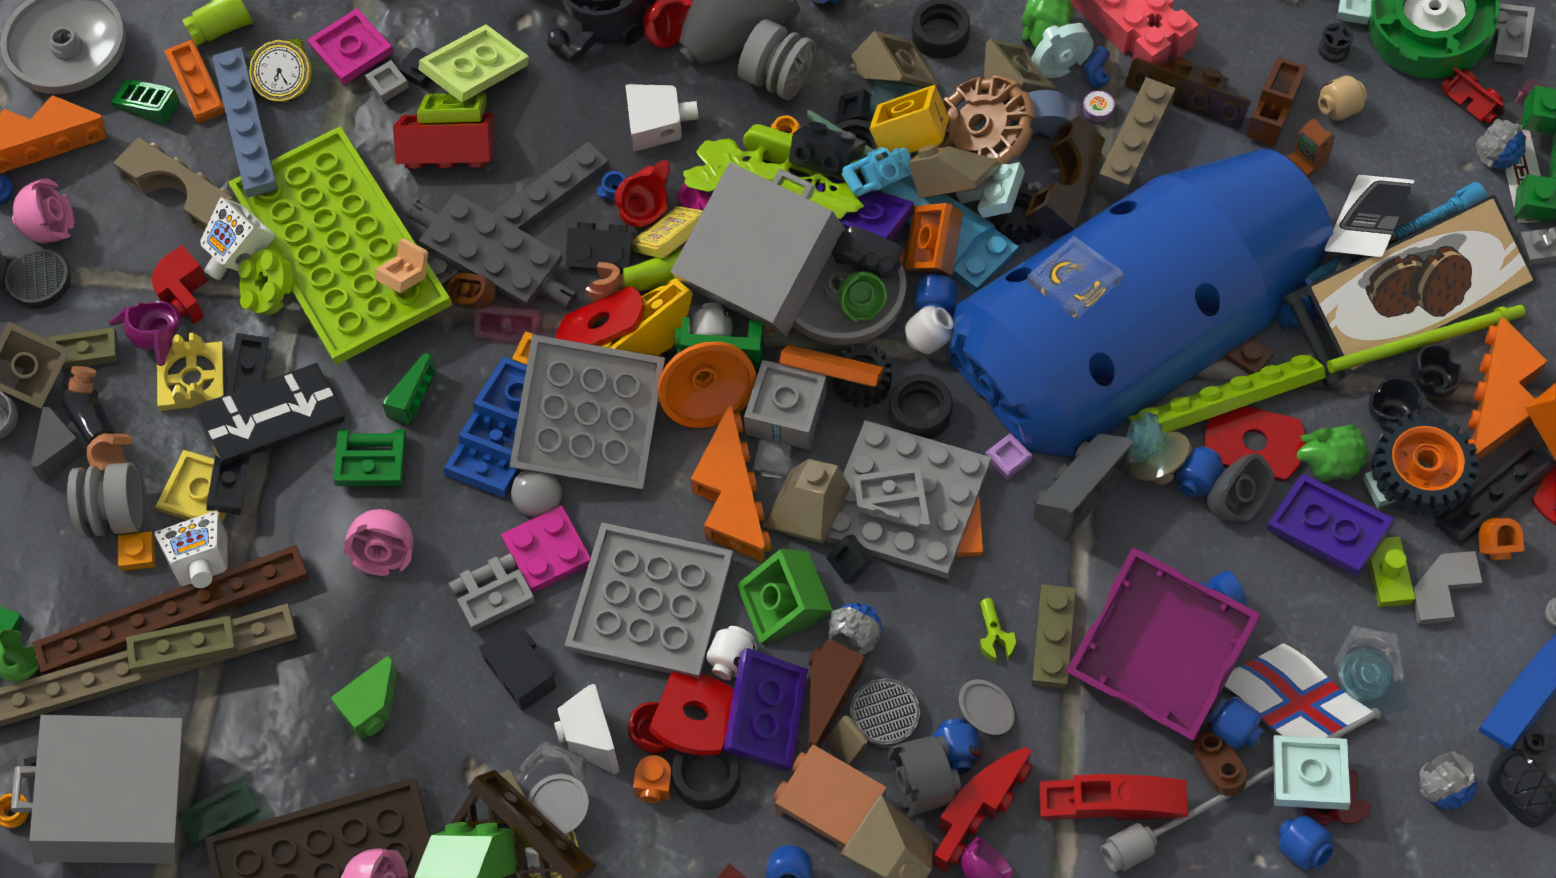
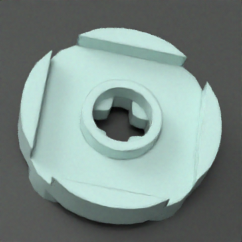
M1082 23L1067 24L1060 28L1056 25L1051 26L1044 31L1042 35L1043 40L1037 46L1031 60L1046 78L1065 76L1071 72L1069 70L1070 66L1076 62L1080 66L1086 61L1093 49V39Z

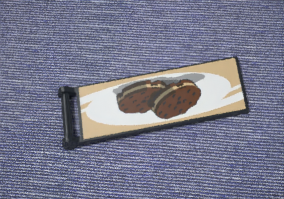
M1492 195L1387 246L1382 257L1366 256L1282 297L1286 306H1290L1315 359L1324 366L1326 378L1322 379L1325 387L1379 360L1330 373L1327 368V361L1331 359L1301 299L1308 296L1339 358L1451 325L1535 283L1537 279L1497 197Z

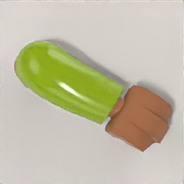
M687 241L664 259L656 257L637 265L626 267L623 274L614 264L598 262L597 270L600 279L592 282L586 288L588 298L595 302L629 286L634 287L638 292H643L667 285L669 281L676 278L670 271Z

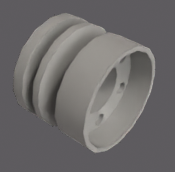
M762 20L756 25L744 45L738 64V76L757 87L766 84L768 92L772 94L777 93L780 98L790 100L798 93L810 72L815 57L816 44L810 38H802L797 32L788 35L787 29L784 26L771 20Z
M134 463L108 464L105 468L104 478L100 469L96 466H89L87 471L81 467L71 469L67 482V501L71 523L78 538H90L93 533L95 536H104L107 532L108 522L114 534L141 531L144 519L143 492L140 477Z

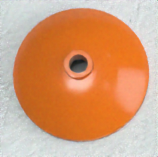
M724 342L699 343L678 353L665 366L658 381V398L664 412L673 421L692 428L713 427L719 425L728 406L732 407L733 414L740 413L747 406L756 381V372L750 358L738 347Z

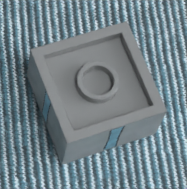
M762 360L744 415L745 435L810 450L827 395V375Z

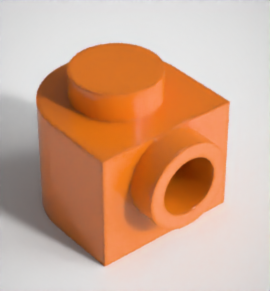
M1510 518L1487 519L1479 529L1480 553L1490 554V560L1512 559L1511 552L1524 551L1523 530L1520 524Z
M656 755L643 758L635 770L633 784L635 797H640V800L647 803H660L661 799L670 800L673 778L669 763L664 758Z

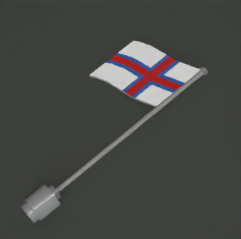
M1284 643L1235 668L1224 686V689L1259 711L1262 717L1261 721L1270 730L1281 736L1340 738L1373 719L1379 721L1382 716L1378 708L1369 709L1342 691L1312 661ZM1273 766L1247 779L1244 789L1274 774ZM1220 794L1188 811L1189 817L1175 818L1153 831L1148 826L1143 827L1141 824L1135 823L1107 838L1106 844L1100 847L1101 854L1113 872H1117L1120 869L1126 871L1155 855L1156 837L1231 796Z

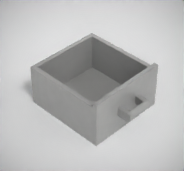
M729 162L670 272L689 289L751 320L763 321V326L787 337L831 255L837 240L846 229L832 210L810 200L816 188L814 184L783 169H779L771 182ZM785 179L804 188L802 195L800 196L782 187L781 185Z
M41 715L36 766L15 767L11 811L32 813L29 841L33 863L175 864L183 742L182 718ZM35 777L33 803L20 801L22 778Z

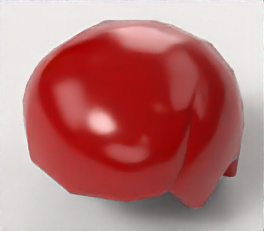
M657 702L641 703L629 715L627 725L628 736L635 747L651 755L665 753L672 748L664 744L649 731L659 704Z

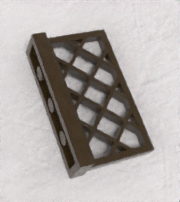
M496 770L474 778L468 787L471 793L451 822H465L469 828H476V825L483 823H497L498 828H500L502 823L510 826L513 829L514 848H516L518 868H516V872L513 874H520V878H529V873H541L542 878H551V872H558L563 878H586L591 875L597 866ZM479 798L488 806L489 819L478 820L475 804ZM532 847L538 853L540 867H528L525 848Z

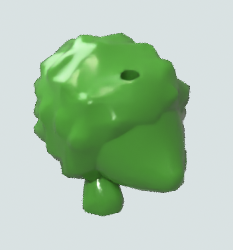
M1027 0L1026 10L1023 13L1022 26H1024L1022 42H1027L1031 39L1033 46L1037 48L1043 40L1042 35L1046 29L1054 25L1060 28L1061 26L1071 24L1075 16L1072 2L1070 0Z
M1355 424L1324 428L1313 431L1311 434L1300 436L1301 441L1306 444L1298 450L1296 454L1297 459L1305 462L1312 469L1313 477L1321 481L1350 480L1353 476L1359 475L1360 470L1368 463V443L1366 438L1362 436L1361 428L1356 427Z

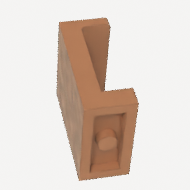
M812 744L807 754L804 752L799 754L792 767L794 774L788 783L783 781L779 785L773 800L776 801V814L782 817L786 813L837 843V851L842 852L877 797L882 795L886 798L887 787Z

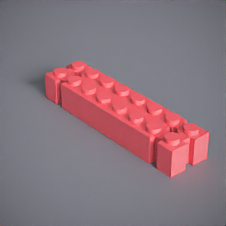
M1070 0L1074 7L1123 54L1130 51L1133 54V59L1137 57L1164 67L1170 54L1174 58H1178L1194 47L1199 24L1183 9L1174 11L1172 9L1173 0Z

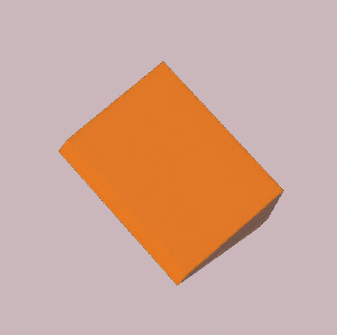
M949 203L914 206L903 269L925 273H942L952 276L963 212Z

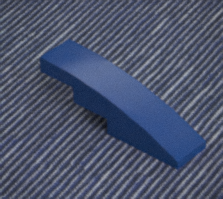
M1556 633L1520 673L1479 728L1478 732L1508 750H1511L1544 714L1548 703L1556 696Z

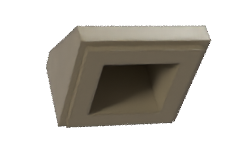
M843 716L829 735L827 744L841 761L851 766L867 754L868 739L849 716Z

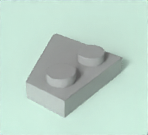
M920 466L853 476L858 512L925 531L931 530Z

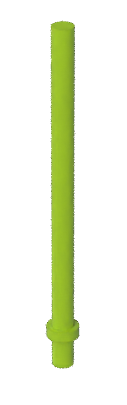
M1521 304L1509 308L1501 306L1495 308L1494 312L1328 360L1327 368L1330 373L1342 371L1488 328L1490 325H1497L1502 317L1510 323L1511 320L1524 317L1526 314L1525 308Z

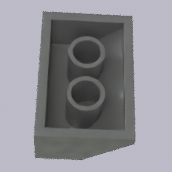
M1097 434L1090 443L1084 441L1076 451V459L1070 466L1064 464L1054 477L1055 483L1049 489L1044 487L1033 501V504H1035L1033 518L1066 542L1127 472L1134 441L1127 437Z

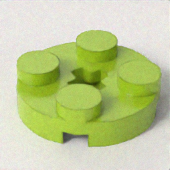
M262 249L251 255L249 259L241 261L238 267V274L240 276V305L242 308L258 314L272 315L284 306L285 303H281L284 294H290L292 290L293 270L288 259L282 258L281 253Z

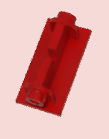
M1453 67L1454 79L1447 78L1441 85V88L1444 90L1443 94L1459 106H1462L1470 98L1472 102L1466 107V111L1482 124L1486 122L1491 125L1498 116L1495 113L1496 111L1502 115L1505 113L1502 96L1492 88L1485 90L1478 84V78L1467 69H1464L1462 72L1457 67Z

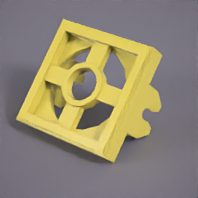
M189 333V342H185L179 334L175 335L165 365L159 366L157 363V406L159 410L192 408L226 395L225 347L223 342L204 343L202 338L195 333ZM197 356L209 359L215 369L203 371L201 367L197 366ZM180 358H186V367L179 374L168 375L169 369ZM191 371L201 373V379L196 384L190 383V385H187L183 382L187 373ZM206 381H213L206 390H203L202 386ZM175 385L173 392L168 386Z

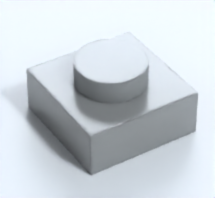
M392 60L365 75L367 83L383 103L409 88L408 81Z

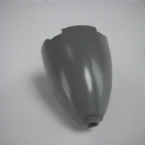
M694 0L682 27L679 40L682 48L679 50V53L688 63L693 64L696 62L699 65L735 56L742 52L749 35L762 20L768 19L784 26L801 11L800 5L797 0Z

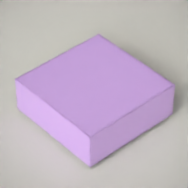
M1011 433L985 452L986 456L991 457V464L1006 480L1029 464L1033 458V455Z

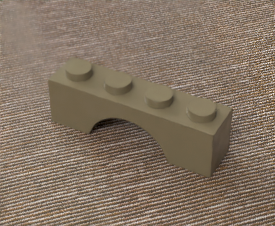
M1147 77L1145 78L1100 170L1096 195L1117 202L1132 192L1148 148L1156 133H1160L1169 115L1175 93L1174 87Z
M139 137L113 162L120 179L143 195L161 188H173L187 194L183 209L190 225L203 234L219 199L223 197L233 202L236 200L233 194L226 188H217L201 172L195 174L188 169L181 159L177 157L172 159L165 154L159 145L154 142L149 144Z

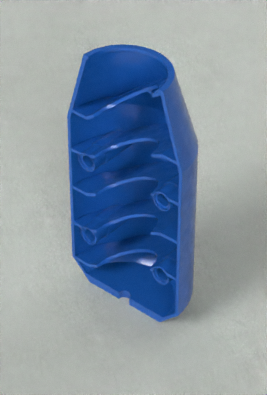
M1258 149L1157 176L958 303L952 315L954 327L952 328L951 340L947 345L946 358L977 395L983 396L987 400L994 415L1029 452L1074 457L1084 441L1090 443L1097 434H1109L1127 422L1128 417L1138 414L1142 409L1149 407L1224 357L1228 352L1269 327L1279 315L1281 306L1284 303L1282 297L1298 290L1303 279L1316 269L1329 253V251L1324 249L1329 238L1333 235V229L1327 209L1315 187L1305 174L1288 158L1270 149ZM1072 262L1085 269L1080 273L1071 269L1060 270L1058 277L1063 284L1055 287L1050 283V271L1060 263ZM1097 282L1102 284L1101 292L1088 304L1083 305L1073 299L1077 295L1081 297L1086 295Z

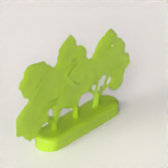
M760 124L753 125L744 134L743 143L747 151L740 150L736 142L729 138L719 139L714 142L706 140L696 151L698 156L705 162V165L695 166L683 172V176L686 178L684 182L688 187L709 192L715 190L729 162L771 182L779 169L789 172V168L812 175L799 178L804 180L812 179L811 183L814 185L819 180H821L819 183H825V191L820 192L815 188L810 200L832 210L838 219H842L847 212H857L860 208L864 207L858 200L859 196L853 195L846 182L833 183L828 179L827 175L789 162L792 134ZM746 156L751 157L748 161L742 160ZM763 159L774 163H765L763 162ZM856 159L852 160V161L850 162V164L856 162L857 160H856ZM860 169L855 171L857 176L859 175ZM786 179L781 185L800 196L804 191V188ZM835 186L837 190L835 192L831 191L830 187Z

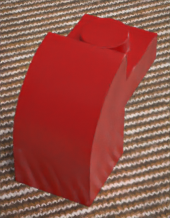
M181 245L158 262L152 274V285L159 301H166L172 304L180 313L181 318L186 315L193 324L204 318L197 300L191 293L208 281L200 264Z

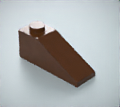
M829 638L826 639L822 648L818 646L815 648L808 663L811 666L809 749L812 744L821 748L865 667V656Z

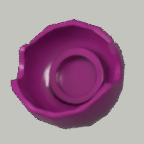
M976 837L962 853L961 867L965 878H1012L1014 874L1013 869L1006 860L980 837Z

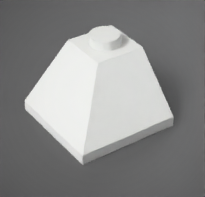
M592 684L557 709L561 721L554 722L559 742L567 741L570 753L612 774H616L620 770L596 686Z

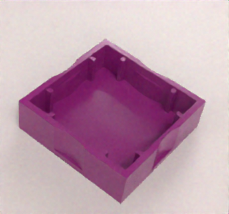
M1132 547L1109 590L1107 602L1102 613L1087 631L1066 672L1195 741L1262 616L1249 607L1216 590L1199 584L1169 565Z

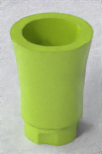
M212 0L203 7L193 11V15L182 20L196 46L207 40L210 42L238 28L254 24L242 0Z

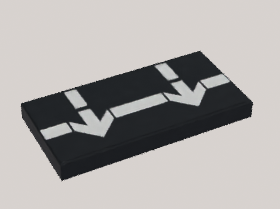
M317 363L196 405L193 411L221 466L345 420V414Z

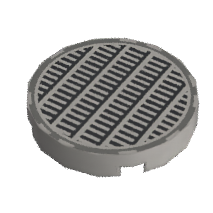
M888 678L872 680L861 686L853 696L850 718L868 739V743L873 744L874 747L886 749L905 743L912 737L920 719L919 702L912 690L900 681Z

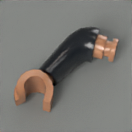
M73 366L71 373L74 374V377L70 378L69 385H63L61 389L62 406L89 444L87 446V459L90 466H96L100 471H105L108 464L126 463L127 461L123 455V445L132 444L133 437L123 433L115 434L98 399L99 392L93 389L94 381L91 378L96 376V370L84 366Z

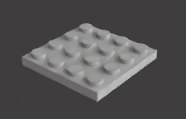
M532 334L509 468L537 471L556 476L643 490L658 402V381L663 371L665 358Z
M865 420L843 473L850 485V489L825 541L838 545L845 536L855 535L871 556L948 579L990 469L991 457ZM920 466L931 530L925 531L858 512L853 483L854 475Z
M602 522L564 644L565 650L669 674L677 672L700 678L734 557L733 550Z

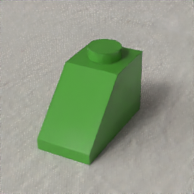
M389 656L383 658L330 697L337 711L360 740L367 735L372 736L378 733L390 718L397 671Z

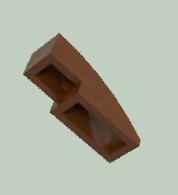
M1277 57L1264 85L1259 102L1252 114L1245 137L1276 146L1307 66Z

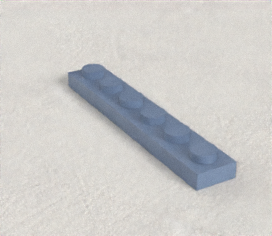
M240 47L213 55L212 58L246 196L249 198L276 190L278 186L243 49Z

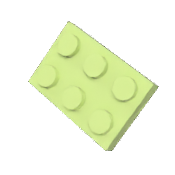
M485 24L420 59L418 69L460 102H464L528 66L529 56Z

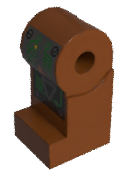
M1312 119L1297 134V143L1294 151L1287 158L1307 178H1310L1328 163L1335 136L1330 131L1322 128L1316 119Z

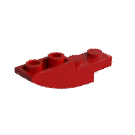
M1024 747L993 762L971 779L954 797V801L949 803L940 816L939 829L947 834L934 854L933 865L946 873L951 863L958 865L962 853L967 847L963 843L969 833L974 836L977 834L985 816L995 820L999 811L1007 812L1016 795L1012 793L1013 788L1018 781L1023 784L1033 768V765L1029 763L1032 750Z
M1088 774L1073 775L1074 780L1039 781L1040 816L1042 820L1115 817L1116 821L1189 817L1187 782L1182 779L1146 775Z

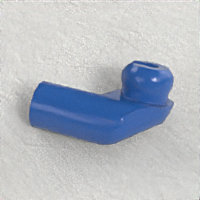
M1102 46L1096 48L1083 67L1089 84L1096 88L1104 87L1110 80V74H1105L1104 71L1106 69L1102 68L1110 53Z

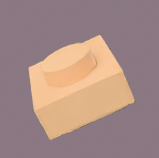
M405 238L398 242L397 256L376 268L375 280L399 293L405 291L426 278L427 250Z

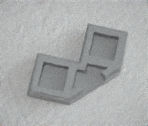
M1476 551L1441 554L1413 589L1415 595L1413 603L1418 624L1453 622L1455 614L1449 590L1477 588L1482 584Z

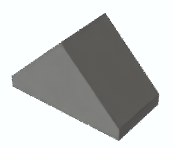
M43 407L31 468L40 481H48L85 454V451L77 438L50 407Z

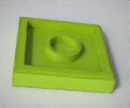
M480 92L464 102H460L450 93L426 94L417 111L418 123L481 122L487 106V94Z

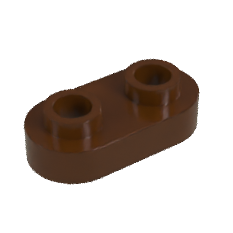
M458 273L452 277L445 290L452 304L461 308L480 310L489 306L495 298L494 282L479 274Z
M1211 731L1199 734L1194 741L1193 755L1212 788L1224 796H1234L1241 793L1246 786L1247 771L1235 750L1225 744L1221 737L1211 733ZM1207 745H1215L1216 747L1210 748ZM1225 771H1231V772H1233L1234 774H1232V775H1226V774H1224V772H1225Z

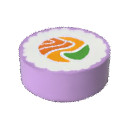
M1104 91L1090 92L1084 98L1083 114L1092 122L1100 123L1109 120L1114 112L1115 102L1113 97Z

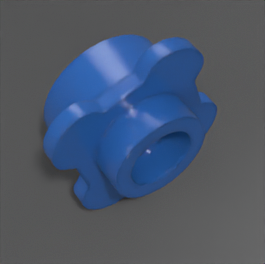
M618 171L606 173L602 178V186L597 188V195L600 198L612 199L615 203L616 190L612 188L618 187L626 179L625 175Z

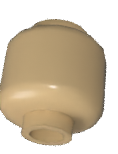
M1342 76L1325 83L1321 87L1318 106L1321 112L1330 119L1341 121L1362 111L1367 99V92L1359 80L1352 76Z

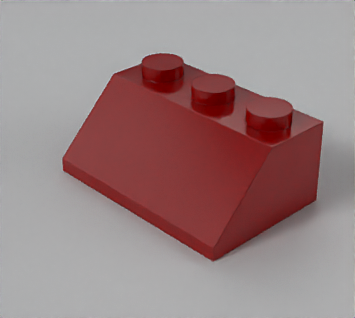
M484 113L481 122L418 123L417 115H402L393 126L396 164H404L405 168L408 169L422 168L425 163H436L438 168L454 167L455 163L466 162L468 167L485 166L486 162H490L494 156L495 113Z

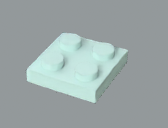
M1274 735L1275 806L1349 810L1350 785L1347 739Z

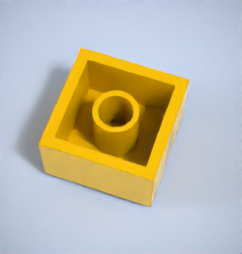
M935 84L878 104L869 129L878 148L885 147L890 152L896 148H907L911 155L912 152L928 145L940 146L944 140L949 115Z

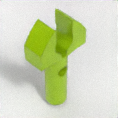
M985 598L980 602L988 635L986 638L980 639L981 652L987 659L996 663L997 656L993 646L995 645V640H998L999 644L1005 647L1007 660H1009L1016 647L1014 632L1006 633L1001 630L994 601L992 598Z

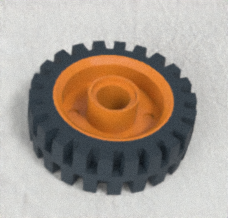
M1413 414L1410 419L1407 416L1400 418L1397 423H1392L1387 431L1385 430L1374 451L1371 468H1374L1372 472L1373 480H1378L1376 487L1379 492L1386 491L1384 498L1389 503L1393 499L1396 500V508L1402 511L1404 506L1409 507L1408 513L1412 515L1422 511V516H1431L1433 511H1435L1437 516L1444 514L1447 509L1449 511L1453 510L1465 499L1477 477L1479 458L1478 455H1474L1477 450L1474 443L1468 444L1469 435L1466 432L1460 435L1458 433L1460 426L1456 423L1449 427L1446 425L1448 419L1440 417L1437 422L1434 421V414H1426L1424 419L1421 418L1420 414ZM1419 462H1425L1431 468L1423 467Z

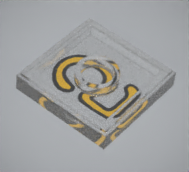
M1073 236L1027 277L1028 283L1078 319L1124 279V272Z

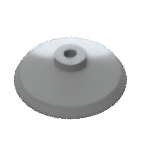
M980 679L968 681L962 686L959 693V704L961 712L969 724L980 732L992 735L1004 734L1011 729L1015 720L1014 707L1009 697L1001 688L989 681Z
M554 774L543 778L532 788L527 798L563 834L571 832L581 824L586 816L589 805L588 793L584 785L575 777L567 774Z

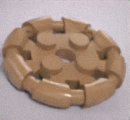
M993 75L992 78L988 79L984 76L976 77L957 86L956 91L949 98L945 97L942 100L949 115V121L944 140L937 148L954 147L956 145L957 149L997 159L1000 165L1007 164L1015 156L1018 158L1032 137L1033 129H1031V123L1035 122V109L1028 92L1022 91V86L1010 78ZM1009 99L1010 101L1004 105L1003 103ZM966 100L968 104L958 111L956 107ZM981 120H986V124L982 129L974 131L975 125ZM1012 121H1019L1018 126H1011Z

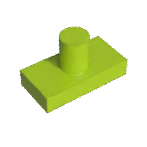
M1400 536L1386 537L1368 562L1378 608L1413 604L1415 595Z

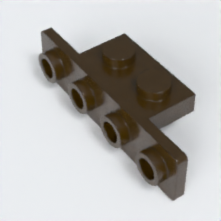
M1137 57L1133 59L1125 82L1126 87L1140 91L1145 78H1150L1175 88L1173 105L1237 129L1242 127L1251 101L1226 91L1229 78L1222 76L1221 72L1211 68H1200L1193 65L1190 60L1181 57H1171L1164 67Z

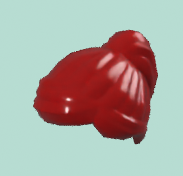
M656 0L647 9L643 19L644 33L649 43L661 48L678 44L684 21L693 1Z
M661 160L660 163H656V166H647L620 183L616 189L614 199L615 205L619 209L620 219L625 224L632 227H644L653 223L667 211L668 196L665 186L667 185L670 173L668 161Z

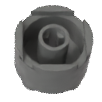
M927 736L891 746L888 750V762L895 760L896 771L890 772L893 788L902 809L910 808L907 814L909 817L947 807L951 801H954L955 791L961 789L958 772L956 769H950L947 759L949 749L943 736Z

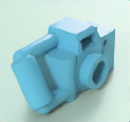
M880 147L867 153V157L845 166L842 176L853 195L861 196L911 175L908 164L911 156L907 148H896L890 152L887 148ZM882 153V157L876 159L875 156ZM858 169H860L866 183L864 186L855 173Z

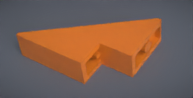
M53 95L31 119L3 109L0 112V174L106 139L107 133L102 115Z
M1504 317L1499 320L1496 327L1490 325L1488 328L1485 345L1490 346L1489 353H1484L1479 372L1484 373L1483 382H1478L1474 394V401L1479 402L1478 409H1473L1468 423V429L1473 430L1472 439H1469L1468 444L1474 443L1477 449L1474 455H1478L1479 461L1533 422L1525 407L1534 401L1535 398L1524 387L1540 376L1547 363V360Z
M728 406L691 477L692 493L715 502L704 524L706 540L764 563L766 560L765 552L772 551L768 531H761L759 523L760 521H765L761 501L754 502L752 492L757 491L754 471L747 472L745 462H750L747 442L740 443L738 433H743L740 413L733 414L732 407Z

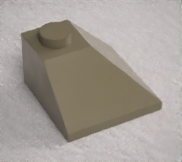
M874 30L851 55L857 65L856 70L858 74L865 80L926 88L935 84L937 89L940 87L939 82L912 40Z
M992 38L986 42L984 77L986 79L992 78L993 75L1004 76L1019 83L1022 86V91L1028 93L1037 90L1056 91L1058 89L1050 78L1043 76L1031 60L1032 55L1024 45ZM1007 99L1003 104H1007L1010 100Z
M936 145L920 148L917 151L918 155L908 162L919 198L977 188L1001 166L997 159L950 146L937 148Z
M8 321L0 336V391L7 394L12 400L42 409L70 349Z
M807 459L791 469L763 524L764 529L823 544L850 489V485L839 466Z
M879 795L840 855L867 878H927L932 870L933 839L885 797Z

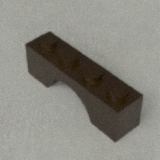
M1081 116L1072 119L1057 129L1050 148L1059 166L1060 184L1054 182L1034 193L1025 215L1026 219L1051 240L1063 234L1066 235L1076 228L1079 212L1086 202L1085 196L1088 187L1094 179L1095 167L1102 157L1101 151L1105 138Z

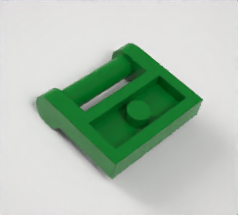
M339 430L333 477L335 486H402L405 449L407 447L406 430H395L394 433H350L349 430ZM393 446V450H350L351 447Z

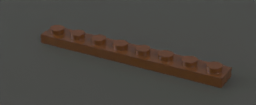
M296 544L212 576L211 584L207 587L197 588L189 584L34 641L32 643L40 671L45 675L82 664L127 647L126 637L186 625L307 580L309 576L299 548Z

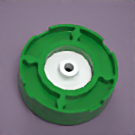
M1372 0L1369 19L1370 38L1378 54L1389 65L1405 74L1431 79L1454 76L1453 67H1457L1462 72L1464 69L1468 70L1476 65L1489 51L1496 32L1500 1Z

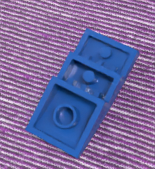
M502 357L473 403L474 412L458 435L459 444L444 466V476L505 498L514 479L521 470L509 468L527 365Z

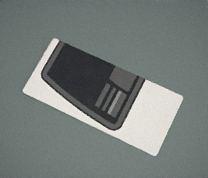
M1358 175L1333 229V235L1329 238L1324 250L1382 257L1412 189L1414 180Z

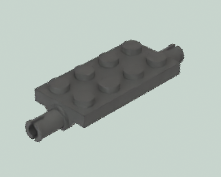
M454 193L440 212L434 211L419 200H415L412 203L415 208L412 206L408 208L406 217L427 228L419 239L420 247L465 273L485 276L494 282L495 290L528 308L534 298H543L544 296L567 310L572 306L569 302H575L578 292L555 280L554 272L563 260L562 253L461 195Z

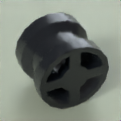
M1333 23L1326 26L1319 44L1318 51L1320 56L1326 61L1333 63L1345 60L1349 55L1350 46L1353 42L1354 35L1352 30L1341 23Z

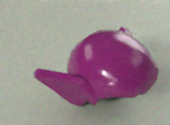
M166 301L139 302L136 306H129L121 310L109 323L111 326L124 323V332L131 343L148 352L155 351L158 365L163 366L172 345V340L181 324V316L177 309Z

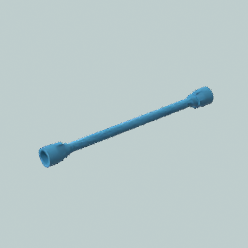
M1475 181L1456 191L1455 195L1444 205L1394 229L1393 234L1398 236L1397 241L1444 219L1448 215L1457 213L1487 198V192L1479 182ZM1354 254L1352 263L1366 256ZM1343 255L1314 269L1306 278L1310 277L1312 282H1315L1335 272Z

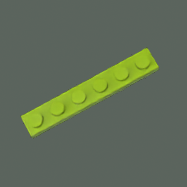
M1298 355L1286 363L1277 366H1266L1257 373L1234 377L1228 383L1205 387L1199 393L1187 397H1176L1169 403L1158 407L1144 408L1138 414L1128 417L1130 429L1142 441L1324 379L1326 378L1325 368L1311 355Z

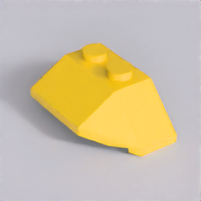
M674 278L667 285L644 294L642 298L645 303V311L637 329L602 345V347L652 356H659L667 352L675 344L676 328H682L683 317L688 316L693 293L683 283Z

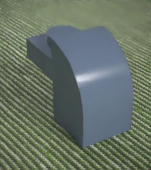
M1037 90L1028 93L1035 109V122L1031 123L1032 135L1041 132L1051 140H1054L1057 129L1077 117L1074 101L1058 91ZM1012 121L1011 126H1018L1019 121Z

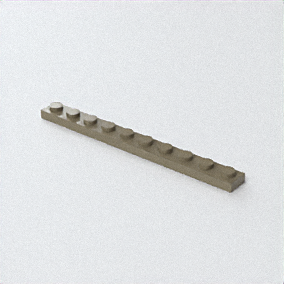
M287 603L232 619L237 648L236 653L133 674L129 669L128 652L124 651L1 687L0 727L296 640L298 636L291 608Z

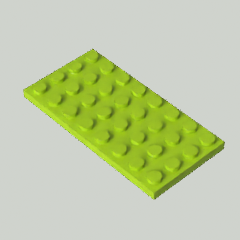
M341 126L271 160L278 186L276 190L247 198L241 176L228 182L238 202L244 205L276 234V237L266 249L281 253L282 258L288 259L293 270V286L291 291L335 365L452 306L449 295L428 262L426 278L401 293L375 280L376 268L397 256L398 242L405 238L414 244L415 242Z

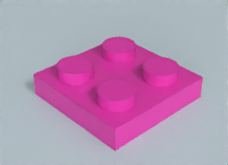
M358 8L307 39L312 51L343 86L394 54L392 46Z
M562 505L501 534L509 553H511L532 594L587 568L591 559Z

